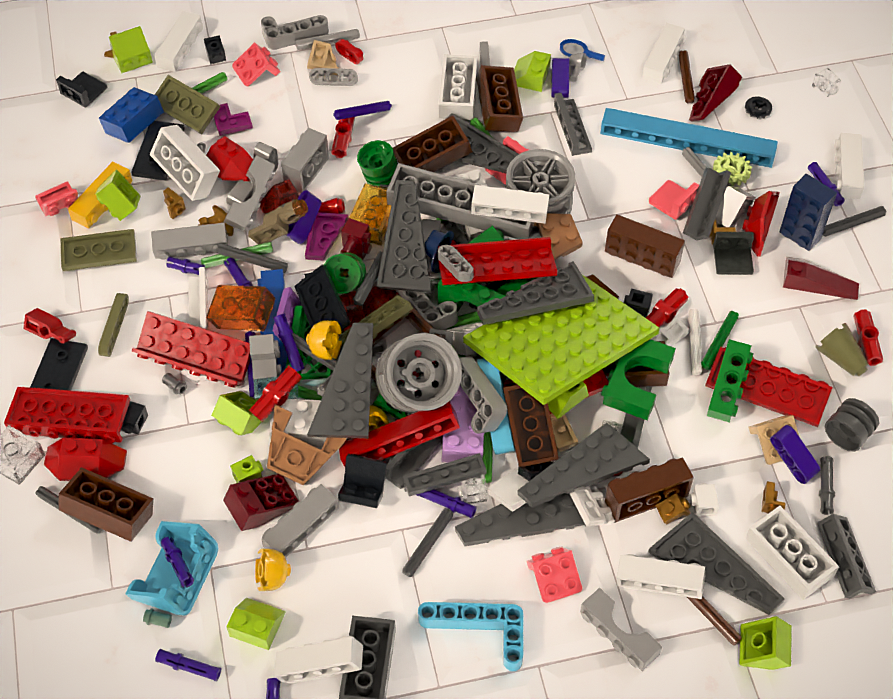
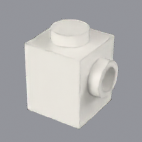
M701 483L694 485L693 492L690 493L689 498L691 506H694L696 516L716 515L719 502L715 484Z

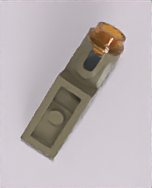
M302 199L292 200L265 214L263 224L249 230L248 237L257 244H262L287 234L289 224L298 221L308 212L306 202Z

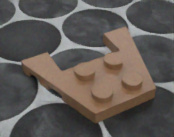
M547 213L546 224L534 222L533 226H537L541 238H551V250L554 260L561 256L565 257L582 247L583 242L571 214Z
M275 405L267 468L301 485H305L346 442L347 438H326L322 449H319L285 433L284 431L293 412Z

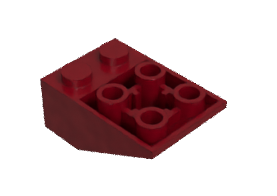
M280 474L230 484L223 499L241 531L260 527L292 510L293 506L299 502L284 476Z

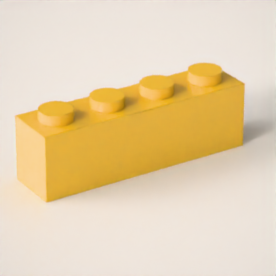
M112 161L68 208L71 220L88 229L96 223L98 218L108 210L105 204H101L97 200L95 194L98 187L116 169L131 184L133 180L130 169Z

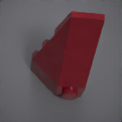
M731 64L707 68L699 83L701 87L700 92L696 93L697 102L693 105L689 118L691 122L706 118L739 87L743 77Z
M786 256L783 288L858 300L859 283L805 259Z

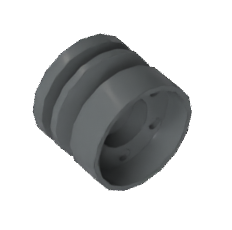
M848 398L838 407L836 413H833L826 421L824 427L826 434L834 444L844 450L855 452L860 450L868 437L878 428L880 422L878 415L868 404L856 398Z

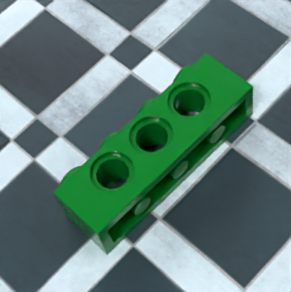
M731 339L728 340L708 408V417L729 423L731 416L736 417L739 406L735 405L736 399L741 400L744 388H741L740 385L742 381L746 382L749 370H745L747 363L751 364L754 353L750 352L752 345ZM738 361L741 365L734 366L731 362ZM731 378L734 379L736 383L730 384L726 380ZM728 396L731 401L725 402L721 397Z

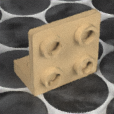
M784 415L748 426L750 434H758L767 465L783 461L770 441L771 436L785 425L791 426L799 435L793 415Z

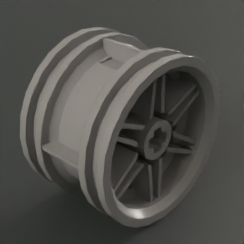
M533 149L517 155L510 162L506 174L507 189L549 194L547 213H571L575 171L567 158L555 151ZM533 226L532 230L538 231L537 226Z
M429 333L413 334L394 342L380 356L376 368V382L382 397L393 408L407 413L434 410L444 406L458 391L462 377L461 362L452 345L445 339ZM416 350H419L421 352L420 357L415 356L414 353ZM398 360L402 361L403 367L397 365ZM433 360L438 362L437 368H434ZM415 371L416 373H419V377L417 378L412 374ZM398 380L404 381L402 387L397 386ZM434 380L438 382L437 388L432 387ZM416 390L421 395L419 398H416L414 395Z

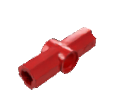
M355 117L340 119L335 127L336 134L331 153L336 158L347 156L349 143L352 141L351 134Z
M676 288L664 300L660 299L646 319L659 328L665 322L667 324L670 323L677 311L688 301L689 297L686 291L682 288Z
M861 309L853 315L859 336L857 342L862 348L863 355L869 366H876L883 362V355L878 341L879 331L874 326L871 312L867 311V309Z
M288 366L275 381H271L266 385L262 392L263 395L249 411L263 422L274 410L275 405L281 406L286 402L289 392L303 377L292 367Z

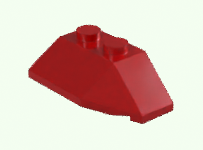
M226 136L218 139L206 154L220 170L218 178L221 180L249 181L250 179L246 176V173L253 158L243 147Z
M768 191L755 199L753 206H749L746 216L749 217V220H744L742 230L753 232L754 240L751 249L758 257L761 256L780 195L778 191Z
M62 438L47 447L44 466L59 481H70L81 467L109 478L116 472L124 470L127 450L103 439Z

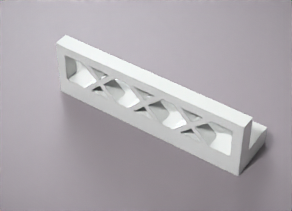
M199 267V277H188L189 324L209 330L208 279L205 267Z

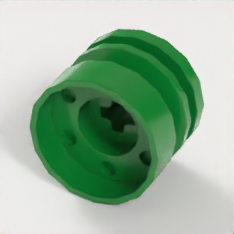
M381 140L371 141L365 144L357 154V162L367 184L375 188H380V184H390L398 161L389 143Z
M347 252L333 255L324 263L339 294L349 293L359 288L367 274L363 260L353 253ZM343 269H349L348 275H343L345 272Z

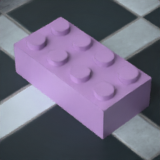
M459 386L458 391L450 402L457 414L460 428L443 435L441 462L448 463L478 453L483 457L484 433L477 434L471 427V420L477 409L462 387Z

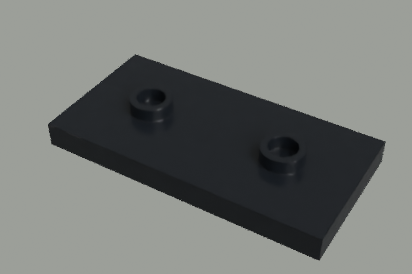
M153 121L146 131L131 171L132 176L166 181L168 174L150 156V153L161 127L178 125L184 131V124Z
M320 265L294 286L311 328L320 321H337L341 331L351 324L325 265Z
M50 338L30 388L71 391L88 350V345L73 341L60 343L59 340Z

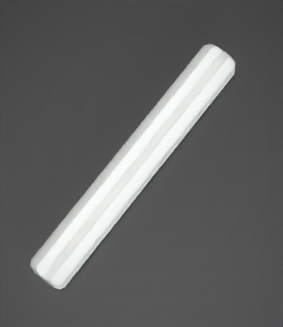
M690 309L688 316L691 373L693 375H701L703 369L701 364L699 310Z

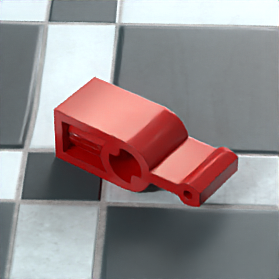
M39 308L25 314L23 329L43 339L53 337L59 340L60 343H65L76 337L75 330L64 327L59 318Z

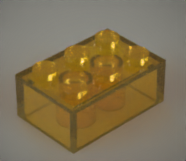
M365 183L349 217L369 224L371 233L370 243L380 246L383 245L391 211V205H387V188Z

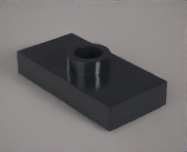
M553 462L518 467V474L530 481L553 464Z

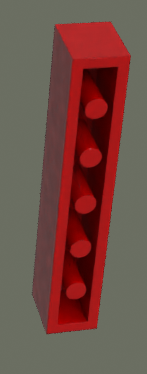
M450 401L434 410L413 413L370 431L368 439L352 438L346 441L339 448L340 460L344 466L348 454L383 460L459 429L460 425L457 414Z

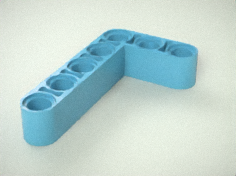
M484 358L477 359V364L505 402L502 376H505V374ZM507 412L499 427L495 431L490 432L495 455L515 451Z
M424 602L419 606L418 621L424 628L503 630V665L512 672L521 668L523 663V610L520 606L515 604ZM431 613L432 616L426 618L423 616V614ZM447 613H451L454 615V617L446 618L444 617V615ZM473 614L476 617L473 619H468L466 615ZM493 614L497 618L489 619L487 616ZM516 615L518 619L511 620L509 616ZM510 635H515L518 637V639L510 640L508 637ZM514 655L518 657V660L511 661L508 657Z

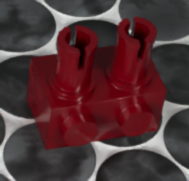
M349 218L341 230L343 248L340 252L353 253L364 260L366 254L369 255L372 249L369 224Z

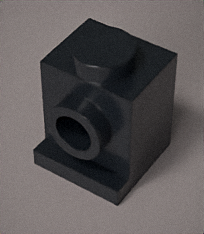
M220 35L205 38L204 45L210 64L226 61Z
M631 288L630 294L625 295L623 303L646 318L651 307L653 294Z
M130 401L121 427L123 432L139 435L148 417L145 405Z

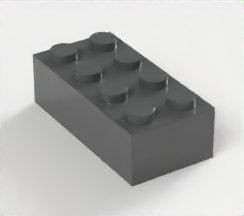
M352 615L349 636L354 637L363 645L362 670L342 674L339 699H386L396 633L395 620Z

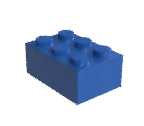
M133 87L99 117V121L106 134L130 143L164 113L158 96Z

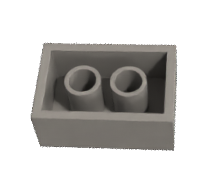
M308 128L305 133L301 134L299 141L296 145L292 146L290 153L281 161L284 187L298 193H302L308 188L329 159L326 134Z

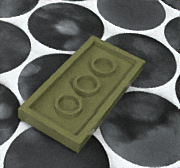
M167 75L154 94L158 96L164 113L201 135L221 107L215 101L170 75Z
M134 229L60 238L62 271L137 262Z
M397 295L358 323H373L374 339L377 337V333L393 326V322L399 318L406 317L413 307L409 301ZM351 328L339 335L338 341H342V347Z

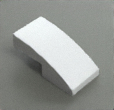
M675 317L664 328L660 327L659 334L651 338V340L665 341L666 345L672 347L685 337L690 330Z

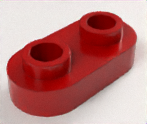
M340 39L335 43L338 53L352 63L358 65L363 61L362 50L352 45L348 40Z

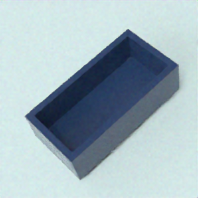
M805 173L792 188L779 233L794 241L800 247L810 251L822 238L837 192Z

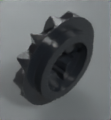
M755 96L746 101L744 108H746V113H749L750 117L756 116L757 119L759 117L765 119L766 116L771 114L772 104L764 97Z

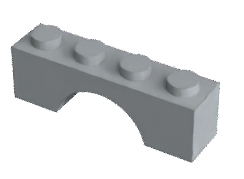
M257 155L254 157L246 173L253 186L252 197L245 202H233L223 221L224 223L241 231H244L246 227L250 228L253 222V218H251L253 211L257 213L261 205L258 201L261 196H265L269 188L266 184L268 180L272 181L276 173L273 170L275 164Z
M599 587L581 604L580 613L582 618L588 623L591 622L602 637L608 638L612 642L614 649L619 653L622 652L633 667H638L643 671L660 655L662 646L647 632L629 634L622 631L615 624L612 617L615 601Z

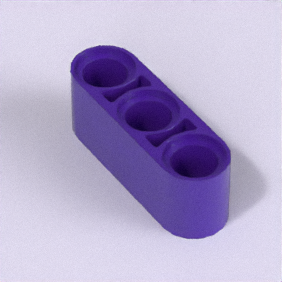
M552 58L551 98H554L556 93H562L563 98H569V58Z
M308 190L303 191L296 201L303 207V216L298 221L289 224L288 233L285 234L297 244H302L307 239L322 203L318 197Z
M783 426L770 437L773 447L798 482L806 484L820 472L818 463L791 426Z

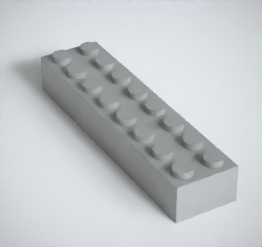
M398 163L387 189V205H392L396 180L414 181L421 214L481 230H487L493 225L504 236L514 239H529L534 222L471 214L474 187L480 184Z

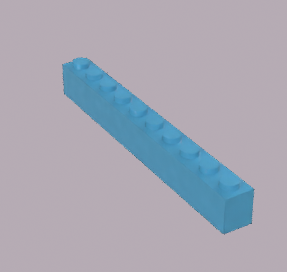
M611 108L605 109L600 132L602 135L678 150L690 147L694 153L714 157H722L723 153L730 155V152L733 155L739 153V157L745 156V161H750V164L769 168L773 166L778 144L776 140Z

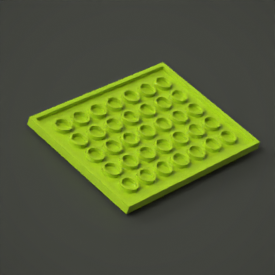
M582 275L594 294V302L482 325L463 336V343L545 405L658 335L660 328Z

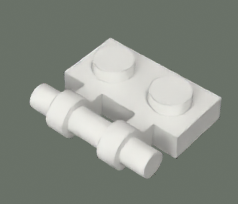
M589 486L585 488L579 487L574 489V492L569 493L586 527L602 525L605 521L608 525L615 522L610 507H607L604 501L605 497L602 492H599L597 486L591 489Z

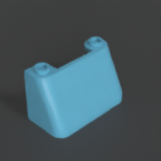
M161 521L155 534L156 542L161 546L163 538L169 537L170 539L172 537L176 546L182 551V558L194 578V583L187 588L181 586L171 563L165 558V551L161 548L146 581L144 582L140 579L133 580L125 594L134 601L176 615L185 616L192 610L218 554V543L200 524Z

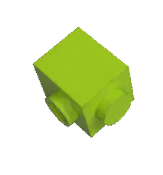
M252 455L230 465L232 475L237 483L261 478V472L264 471L260 461H255Z

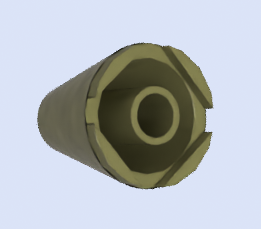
M843 323L841 325L844 328H835L820 341L822 345H816L815 348L852 376L856 374L861 376L868 370L866 368L868 362L846 323Z

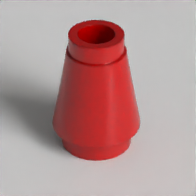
M337 197L322 202L318 212L345 213L344 200Z

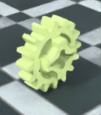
M730 152V155L723 153L722 157L718 156L717 160H714L713 170L718 173L728 170L731 172L728 183H731V186H734L735 183L741 186L742 182L746 183L747 179L750 178L752 166H749L750 161H745V156L739 157V153L733 155Z

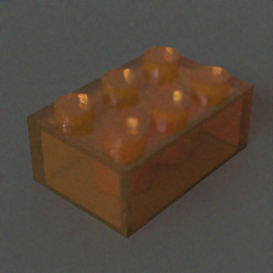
M217 285L206 319L217 329L265 331L276 298L266 287Z

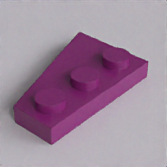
M318 212L308 235L305 259L324 261L349 219L348 214Z

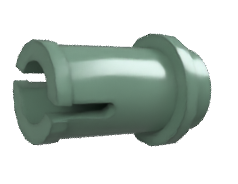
M153 608L150 610L146 609L143 616V622H146L147 625L154 624L169 628L172 621V615L156 612Z

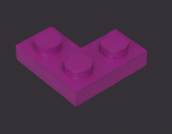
M228 103L221 104V107L213 117L219 136L253 128L248 111L231 115Z

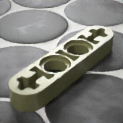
M117 293L99 342V356L110 357L113 352L128 307V294Z

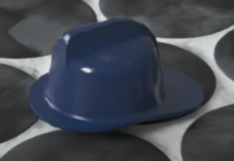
M433 230L425 242L426 254L432 259L431 270L434 273L439 269L438 247L451 245L454 233L451 230L447 233Z

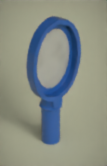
M565 39L560 43L561 53L568 57L572 54L585 53L589 58L600 61L605 60L604 54L588 50L587 45L582 41Z

